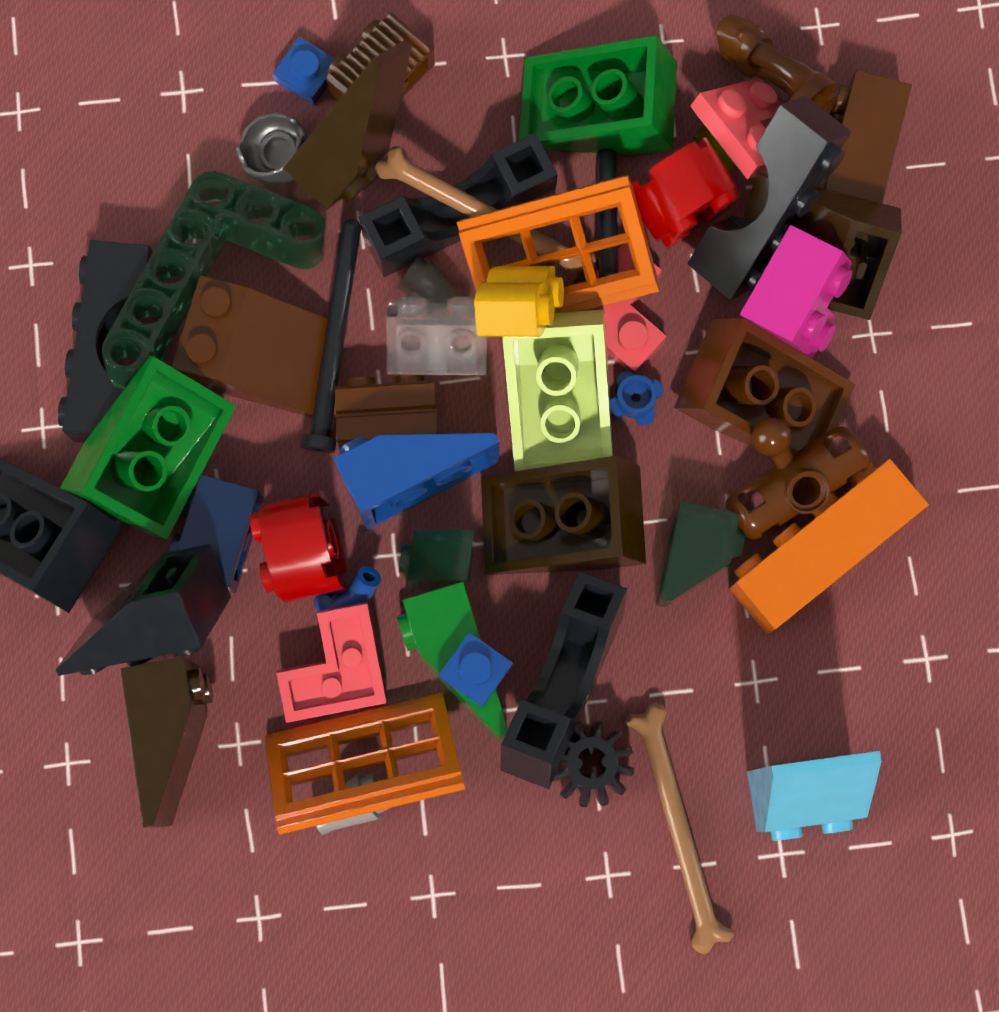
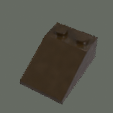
M405 39L374 57L283 168L327 210L341 199L349 204L361 190L365 191L379 177L375 171V166L387 154L390 148L412 48Z
M610 456L481 477L485 574L502 575L603 570L646 564L640 466L619 456Z
M184 657L120 668L142 827L144 828L172 826L207 719L206 704L213 703V690L208 672L202 673L200 666Z

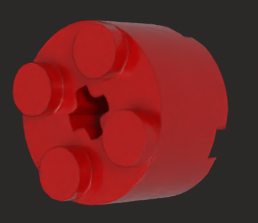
M706 137L702 138L699 145L694 141L648 170L651 181L641 187L637 180L632 183L642 221L655 241H662L667 249L686 238L691 233L690 229L699 223L697 219L703 217L706 223L715 220L731 208L730 204L740 197L737 193L738 185Z
M322 490L261 505L259 512L249 515L252 535L256 543L262 542L266 562H262L259 565L263 586L267 593L275 591L277 597L281 598L284 603L343 590L347 587V582L337 576L347 572L346 561L335 518L325 520L321 507L330 505L327 496Z

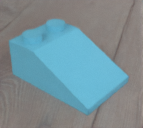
M880 751L774 765L747 771L756 831H771L772 841L803 837L802 827L821 824L823 834L854 830L852 820L868 817L882 762Z

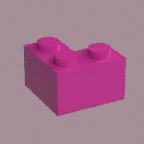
M790 225L740 315L813 359L817 350L820 352L824 351L834 336L836 326L833 322L836 316L827 307L833 296L839 298L847 288L852 276V270L849 269L852 262L844 251Z

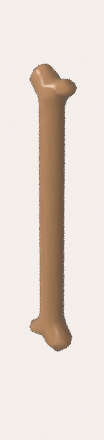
M400 146L390 148L388 158L379 160L376 163L375 171L381 179L400 180L469 217L498 210L411 164L404 156ZM535 229L530 230L535 250L541 255L569 248ZM520 233L507 236L523 245ZM590 252L592 264L595 268L597 258L594 252ZM579 256L556 261V263L565 268L570 281L573 282L581 279L583 267Z
M654 702L649 704L643 714H630L625 720V725L635 729L643 738L696 921V931L691 941V946L697 952L707 954L712 949L714 943L730 942L734 936V931L723 926L715 917L662 734V725L667 710L662 705Z

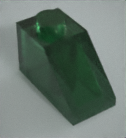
M680 502L675 510L656 606H669L725 570L731 563L732 558H740L745 540V533L738 529L740 514Z
M414 530L412 544L403 543L399 562V573L407 574L406 581L408 587L434 591L463 582L467 594L474 552V530Z

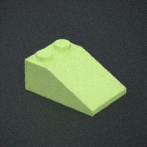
M605 309L554 313L553 324L546 325L544 333L540 337H503L515 471L613 456Z

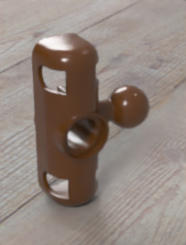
M776 417L764 418L754 426L751 435L756 450L761 454L771 456L776 466L733 492L726 500V510L737 528L747 538L758 540L762 538L761 533L774 525L780 527L800 513L811 514L820 510L826 504L829 494L847 484V478L860 470L864 473L869 468L871 463L870 454L861 439L844 426L833 428L792 454L789 449L792 440L789 425L784 420ZM841 436L850 445V448L833 457L824 445L830 439ZM808 477L805 487L800 492L792 493L795 483L801 478ZM756 490L765 502L748 512L740 498L747 492Z

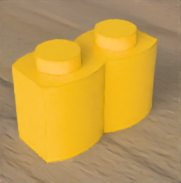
M493 266L488 273L486 283L479 285L474 299L477 336H542L546 325L553 324L555 308L562 307L564 300L562 277H555V267Z

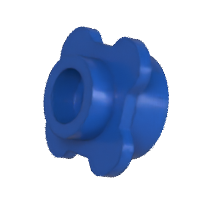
M631 371L620 373L616 380L618 385L616 396L610 399L611 414L614 417L624 415L633 418L641 426L649 425L655 418L653 408L656 399L660 398L663 394L662 384L658 380H650L647 377L635 375ZM633 394L639 395L640 401L633 402L631 396Z

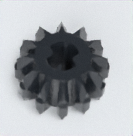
M600 720L594 721L591 728V737L586 736L583 724L578 721L574 731L577 742L574 743L570 740L566 749L568 752L564 754L561 763H564V769L557 770L553 782L558 781L566 776L570 780L560 792V796L564 799L571 796L576 787L580 788L581 792L578 799L580 807L588 806L591 790H595L600 806L608 805L609 797L604 786L608 785L615 793L622 795L626 788L614 776L616 774L622 776H632L634 774L633 767L618 764L619 758L627 757L633 753L632 747L624 746L615 751L612 745L620 738L622 733L620 730L614 729L605 740L601 739L603 722ZM586 750L589 756L594 750L601 755L602 758L599 760L598 765L603 771L600 776L596 778L595 773L592 772L587 778L580 773L579 770L583 765L581 759L578 758L580 752Z

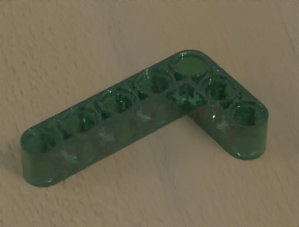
M209 171L198 175L188 189L104 340L102 354L111 384L118 390L124 391L149 356H154L162 361L190 309L199 276L207 277L226 241L294 268L310 269L317 266L325 255V222L322 215L311 207L222 172ZM211 201H220V202H222V203L216 204V205L207 204V203H209V202H211ZM257 218L266 219V221L260 223L252 222L251 220ZM298 236L311 237V239L304 241L295 238ZM196 238L202 240L193 244L185 243L189 239ZM171 277H177L181 279L176 283L163 282L165 279ZM154 316L160 318L158 321L150 324L140 322L146 317ZM125 357L138 358L136 362L130 365L118 364L119 360Z

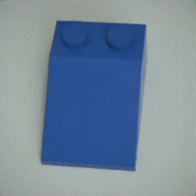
M495 433L378 435L368 440L367 436H361L343 445L340 448L341 455L333 458L346 490L367 530L498 464L499 440Z

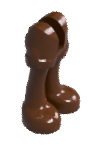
M728 15L721 19L717 26L716 34L722 57L742 71V74L746 77L753 78L757 76L779 87L791 98L790 101L807 96L828 114L830 113L837 100V94L834 92L837 88L835 81L826 74L817 72L802 62L775 49L772 40L761 32L758 26L750 19H744L736 15Z

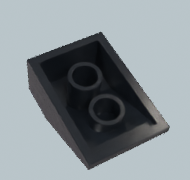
M0 459V575L65 612L70 613L121 531L122 526L88 502Z

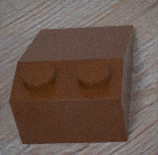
M200 275L172 368L210 391L313 418L328 319L248 287Z
M745 318L712 320L674 408L705 426L752 447L754 445L751 435L754 426L760 420L767 417L782 419L791 429L792 440L789 449L794 454L833 428L838 427L855 384ZM832 439L825 443L824 446L827 449L829 448Z

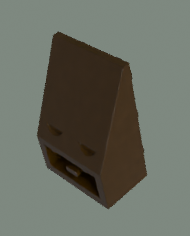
M757 171L743 218L757 219L762 213L769 194V178L767 173ZM817 187L816 190L820 193L817 202L808 213L798 217L793 226L844 251L852 262L849 268L852 270V276L847 288L839 298L833 296L827 308L832 311L870 320L902 233L901 208Z

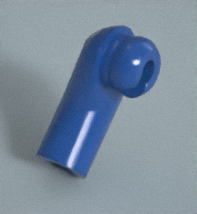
M363 566L357 571L346 591L341 595L337 591L318 595L314 599V606L317 610L321 611L369 602L381 582V576L376 569Z

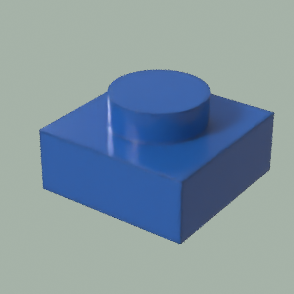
M299 37L274 71V81L314 106L328 87L326 80L328 76L327 71L335 58Z
M469 632L438 677L483 708L513 665V662Z

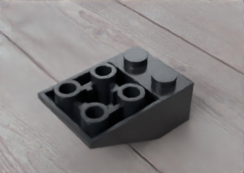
M211 544L164 553L91 620L56 668L58 676L80 672L81 675H92L107 666L126 663L128 666L141 665L153 657L172 653L174 656L183 657L202 648L231 599Z

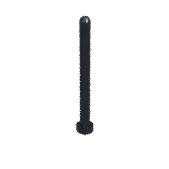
M347 219L341 229L311 433L303 434L301 448L315 452L335 453L337 440L330 437L335 406L334 389L338 386L361 234L360 223L354 219Z

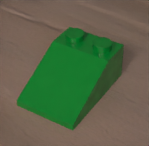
M657 35L526 57L524 62L519 140L536 133L544 150L598 154L600 149H613L617 155L624 156L673 150L677 61Z
M149 356L84 442L60 488L144 534L167 540L236 406L156 357Z
M463 582L403 600L406 613L397 616V620L407 651L417 649L421 661L437 677L469 632L480 639ZM438 677L497 741L504 739L508 727L496 689L483 708H481Z

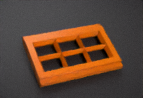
M629 174L462 219L457 222L460 240L476 292L481 283H486L490 271L482 243L520 233L527 259L502 266H541L575 256L580 257L586 282L564 287L562 307H556L554 313L584 311L659 292L660 290ZM618 207L625 233L587 243L579 217ZM569 220L576 246L537 256L530 230ZM628 243L635 269L597 279L590 252Z
M443 692L265 735L274 816L279 835L465 790ZM431 723L434 734L433 738L396 747L393 746L391 732ZM380 735L383 750L341 760L339 745ZM328 748L330 763L289 772L288 757ZM434 751L438 752L441 766L399 776L397 760ZM386 764L388 779L346 789L343 773ZM332 776L335 792L293 802L291 786Z

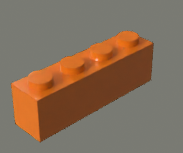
M891 459L887 460L879 468H876L871 462L869 468L864 473L862 470L855 473L847 480L853 487L840 499L834 492L829 494L826 504L820 510L812 513L815 519L802 530L796 523H793L772 540L778 548L764 560L756 553L734 571L739 580L729 588L730 591L767 635L776 630L929 506L927 501Z

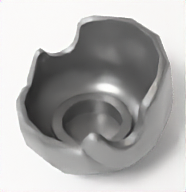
M276 112L255 118L244 128L239 145L236 147L237 155L242 164V170L254 180L271 186L290 183L294 180L283 168L308 138L300 122L292 116Z

